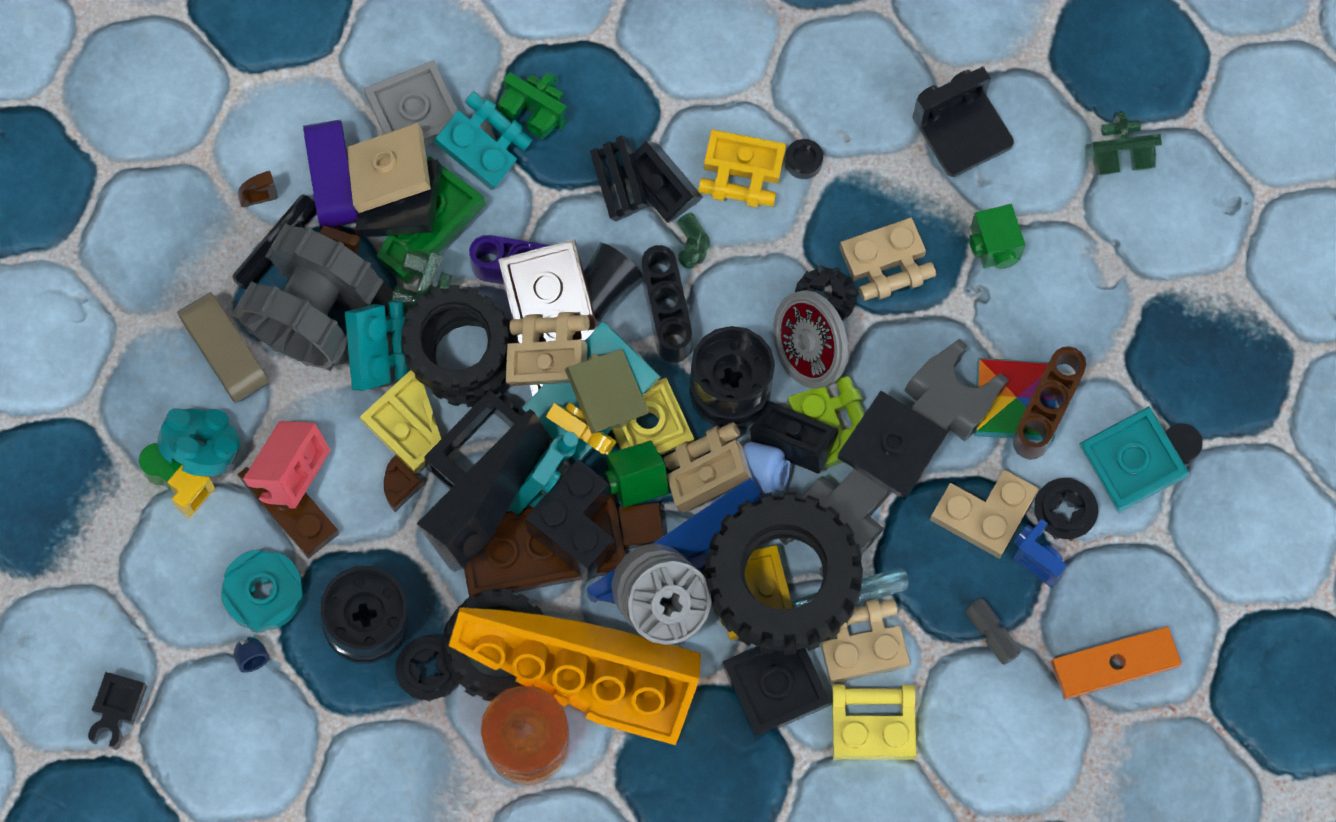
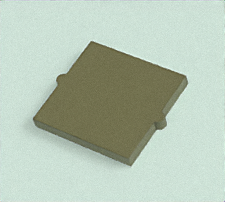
M623 349L599 357L597 354H593L587 361L565 369L591 434L614 426L620 429L626 425V422L649 414Z

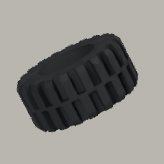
M784 491V497H773L772 492L760 495V501L751 504L747 500L738 505V512L733 516L728 514L721 522L720 531L718 534H713L709 543L710 551L709 555L706 556L705 570L713 609L721 618V623L729 632L733 631L738 636L739 641L747 646L754 644L760 647V651L770 654L773 653V650L784 651V655L797 654L796 650L807 648L810 651L820 647V642L823 640L834 638L839 633L840 627L844 623H848L852 617L855 605L859 601L863 568L860 547L854 540V532L849 524H843L839 519V513L831 506L827 509L820 506L819 499L810 495L807 496L806 500L796 498V492ZM790 538L801 541L814 549L820 558L823 568L822 583L817 594L807 604L794 609H774L760 603L750 592L745 579L748 559L757 547L770 540Z

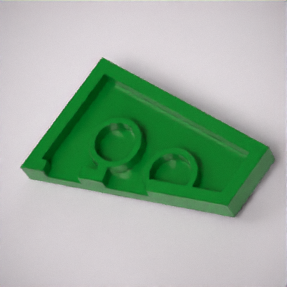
M429 156L427 160H434V159ZM442 166L432 232L387 236L377 255L380 264L408 284L486 205L484 196Z

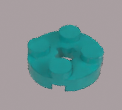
M174 408L168 411L166 419L161 425L157 445L161 455L170 464L172 458L178 463L183 464L182 471L196 476H215L226 471L227 465L233 464L240 447V440L236 430L228 423V415L221 410L210 409L205 411L200 409ZM197 440L204 442L205 445H199Z
M251 550L237 557L228 566L224 574L225 579L221 590L223 605L237 624L250 629L252 632L263 633L267 630H274L283 626L295 616L304 601L303 581L295 564L284 554ZM259 581L263 585L273 584L269 591L270 596L266 599L262 597L255 599L252 597L256 592L254 585Z

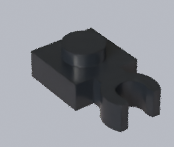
M105 672L92 708L94 714L102 717L89 730L88 739L91 743L97 744L102 732L111 731L112 738L109 746L114 750L121 746L123 734L120 726L122 722L134 725L147 689L145 683Z

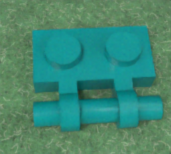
M473 90L464 103L472 108L475 113L469 119L457 110L432 142L486 187L493 190L517 160L515 156L506 150L509 144L512 142L524 151L533 139L522 131L523 126L515 119L511 122L495 109L497 104L491 99H483ZM484 120L502 133L496 141L480 128Z
M403 300L388 301L389 316H385V305L377 304L345 312L352 390L365 391L391 383L390 367L394 369L395 380H400L409 372L401 349L402 328L406 317ZM387 332L391 334V351H388Z
M567 432L564 435L557 436L548 449L539 456L509 507L512 512L519 515L528 504L534 508L545 492L548 493L561 475L558 471L563 466L564 461L568 460L576 451L578 438L574 433Z

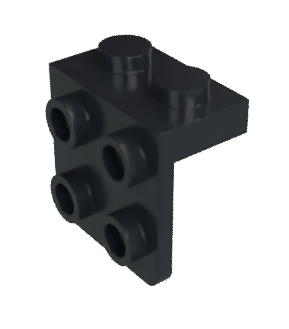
M984 66L972 72L970 69L961 71L952 78L951 82L939 88L937 85L930 86L923 90L916 99L912 118L942 168L950 177H956L1011 150L1014 144L1013 137L986 95L991 78Z

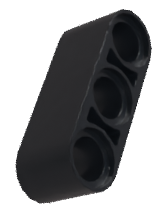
M655 245L648 248L642 256L643 288L658 354L667 362L679 363L684 361L691 352L692 328L676 256L670 248L663 245ZM654 264H663L668 270L663 273H654L649 268ZM663 299H670L676 305L671 309H663L657 303ZM670 335H679L684 341L679 345H670L664 339Z

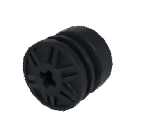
M729 326L713 330L702 337L695 347L691 362L689 395L692 407L704 421L713 426L718 425L720 428L731 422H734L738 428L747 427L756 421L769 403L775 361L770 346L762 336L747 328Z
M355 566L340 572L328 583L321 598V621L329 646L341 658L355 664H374L390 657L401 646L407 632V599L401 584L389 572L374 566ZM363 612H367L368 617L372 618L368 627H362V623L359 621L360 614Z

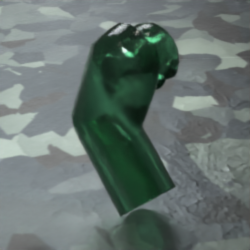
M690 212L677 221L678 226L687 238L684 246L685 249L681 250L678 254L679 262L686 269H693L696 264H702L710 247L709 236L694 213Z

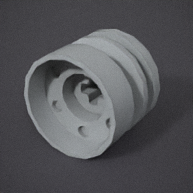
M657 543L639 546L626 554L615 568L611 583L613 600L621 614L630 622L632 627L650 642L664 645L683 642L696 634L706 622L712 604L707 582L703 574L685 556L671 546ZM672 596V598H671L670 601L663 600V601L660 603V601H661V599H662L663 597H665V598H670V597Z

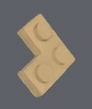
M1005 469L986 502L950 483L931 515L930 521L1000 559L1039 488Z

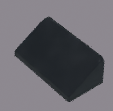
M646 141L633 154L646 198L667 223L675 220L703 198L658 143ZM623 164V165L621 166V169L626 173L625 167H624V164Z
M769 401L750 427L751 442L777 447L783 451L786 460L818 474L824 468L839 433L835 427Z

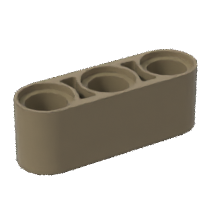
M212 292L207 293L177 311L185 328L235 404L269 384L262 368Z

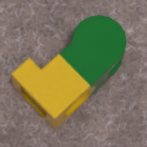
M157 443L146 446L139 455V465L149 482L155 485H164L172 491L175 496L171 500L176 509L189 519L215 490L208 476H196L182 471L183 464L178 463L173 458L170 464L161 455Z

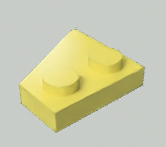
M412 370L360 416L361 422L415 474L426 466L424 456L441 440L424 384L415 378Z

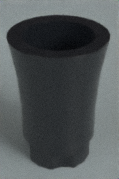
M602 242L599 243L584 270L596 322H600L618 299L643 276L639 268L630 259L612 246Z

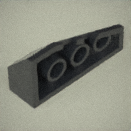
M531 409L416 523L448 568L453 572L462 569L491 540L550 437L536 413Z

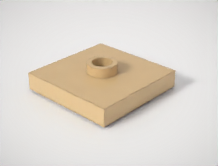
M418 123L346 147L353 206L358 213L431 189L423 131Z

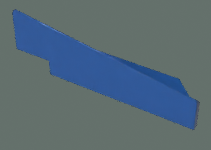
M752 478L745 480L652 544L657 543L671 546L685 556L701 572L705 569L706 556L709 555V543L713 534H718L720 531L722 520L728 514L732 516L738 512V505L749 500L752 504L760 501V493ZM615 569L587 588V597L591 602L603 601L615 604L611 587Z

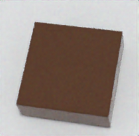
M659 503L634 505L625 508L619 507L624 549L649 545L663 537Z

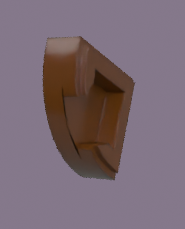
M271 171L255 175L240 186L238 197L241 207L278 198Z
M396 455L390 460L384 476V493L388 504L396 512L424 484Z

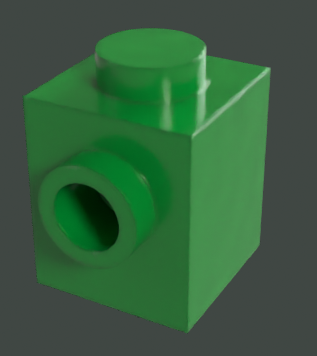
M1012 203L975 212L970 226L972 234L969 236L970 247L974 257L980 256L984 269L993 266L996 269H1004L1015 265L1022 257L1025 242Z
M652 440L611 452L609 455L606 454L609 470L603 472L604 480L609 483L610 495L616 493L624 508L669 494L665 463Z

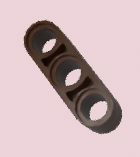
M1070 346L1061 347L1052 355L1014 434L1013 447L1022 458L1029 460L1037 459L1047 451L1086 369V358L1077 348ZM1059 364H1067L1074 369L1075 374L1063 375L1059 372L1057 366ZM1043 397L1053 398L1057 401L1059 407L1056 409L1046 408L1042 405L1040 399ZM1029 430L1036 431L1040 434L1043 441L1039 443L1029 442L1023 433Z

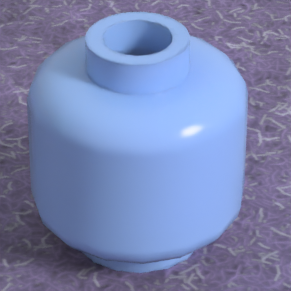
M756 442L745 444L743 446L752 480L755 482L760 495L772 492V496H774L777 491H783L790 476V461L785 459L783 451L777 447Z

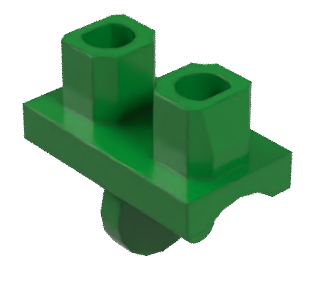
M511 72L507 74L503 80L504 92L497 104L498 111L509 120H514L523 108L533 115L527 121V129L541 139L550 134L554 128L562 131L567 124V119L564 118L567 106L560 102L564 93L554 88L557 82L556 75L548 72L542 79H539L531 74L527 81H524Z

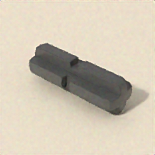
M982 598L971 603L966 609V615L981 636L986 635V643L999 661L1005 665L1016 659L1021 653L1020 648L1005 627L1000 628V620L988 603Z

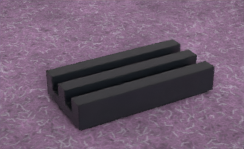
M623 135L617 137L614 143L609 141L603 144L604 148L602 149L594 148L590 150L609 217L614 221H619L649 206L629 139ZM619 151L635 200V203L631 204L628 192L626 189V182L621 172L619 162L616 156V153ZM605 158H607V160H608V164H609V167H610V170H611V174H612V177H613V180H614V184H615V187H616V190H617V194H618V197H619V200H620V204H621L622 209H620L619 202H618V199H617V196H616V192H615V189H614V186H613V182H612V179H611V176H610V172H609V169H608L607 162H606V159H605Z

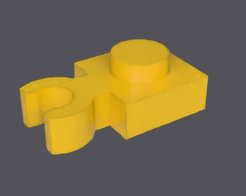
M569 402L567 406L554 403L546 415L554 423L566 431L574 433L578 439H582L602 454L609 455L617 442L602 431L591 434L581 408L572 402Z

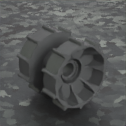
M285 223L265 256L272 261L274 266L280 271L279 274L288 278L283 290L276 286L257 285L251 281L232 315L238 318L248 333L253 334L262 342L272 347L274 351L281 352L290 358L300 361L305 366L311 365L331 371L341 358L348 342L347 336L337 325L338 322L328 317L333 305L338 309L345 308L349 310L371 305L384 280L377 276L371 268L370 262L364 261L353 251L343 246L342 242H336L325 235L313 231L310 227H307V229L292 227Z

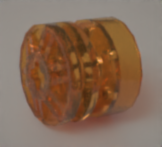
M519 686L511 688L494 698L483 714L480 733L488 763L500 777L513 784L531 786L546 782L561 770L568 757L570 734L565 711L553 695L537 687ZM526 724H530L533 734H527L524 740L519 739L516 729L523 730Z

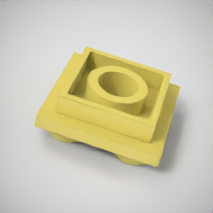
M667 378L658 380L643 396L649 413L654 414L659 419L655 427L650 429L642 428L638 425L637 419L626 422V425L620 429L616 426L612 429L620 450L652 440L658 453L663 455L675 450L676 446L686 441L689 443L694 442V437Z

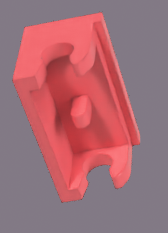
M279 421L243 479L249 487L264 488L269 491L262 492L259 497L260 501L267 504L287 505L289 508L296 509L331 450L315 423Z

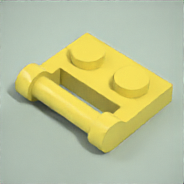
M832 684L833 760H915L914 684H902L901 689H845V684ZM845 705H901V716H845Z

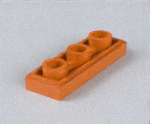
M1168 626L1054 658L1051 661L1064 700L1173 670L1182 665ZM1109 660L1119 661L1121 669L1112 668Z

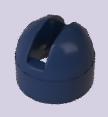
M247 637L248 643L242 645L238 642L235 646L234 659L239 670L243 673L260 669L270 659L264 644L256 638Z

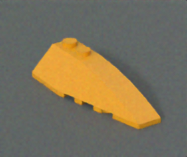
M460 607L449 642L451 648L491 669L497 670L501 668L516 676V682L528 688H531L533 685L552 695L551 700L564 707L569 704L586 713L585 718L596 724L672 745L677 743L700 679V652L671 644L664 645L650 642L645 637L612 628L545 615Z

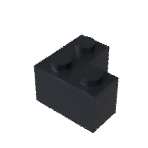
M578 459L525 518L527 532L587 582L590 581L614 553V538L591 520L610 499L609 483Z

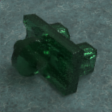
M1118 111L1113 115V123L1101 125L1102 136L1114 135L1115 139L1086 144L1085 153L1086 156L1093 157L1097 176L1120 172L1118 152L1130 151L1132 171L1152 169L1156 165L1155 147L1162 145L1161 134L1129 137V133L1141 131L1140 121H1127L1125 112Z
M407 250L400 270L419 276L416 289L414 291L395 284L389 301L403 300L404 311L407 314L409 309H412L415 305V301L422 295L426 296L430 294L432 289L438 287L448 289L453 275L442 272L438 284H433L443 256L431 250L428 251V254Z

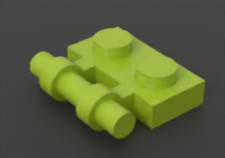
M849 376L836 381L840 395L830 399L826 387L810 389L789 396L787 399L790 410L838 429L839 433L823 469L844 463L837 458L838 453L864 416L861 406L864 400L860 390L854 388ZM847 410L852 427L842 430L836 413Z

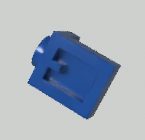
M1041 519L1035 528L1028 524L1017 537L1014 544L1019 548L1013 560L1052 588L1062 576L1067 564L1062 561V556L1054 548L1048 545L1041 546L1037 543L1048 525L1046 521Z

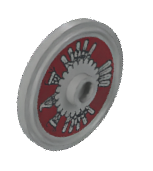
M803 290L785 297L777 308L773 324L774 343L782 365L795 381L805 387L818 389L833 384L842 375L848 357L847 335L838 312L825 297L813 291Z

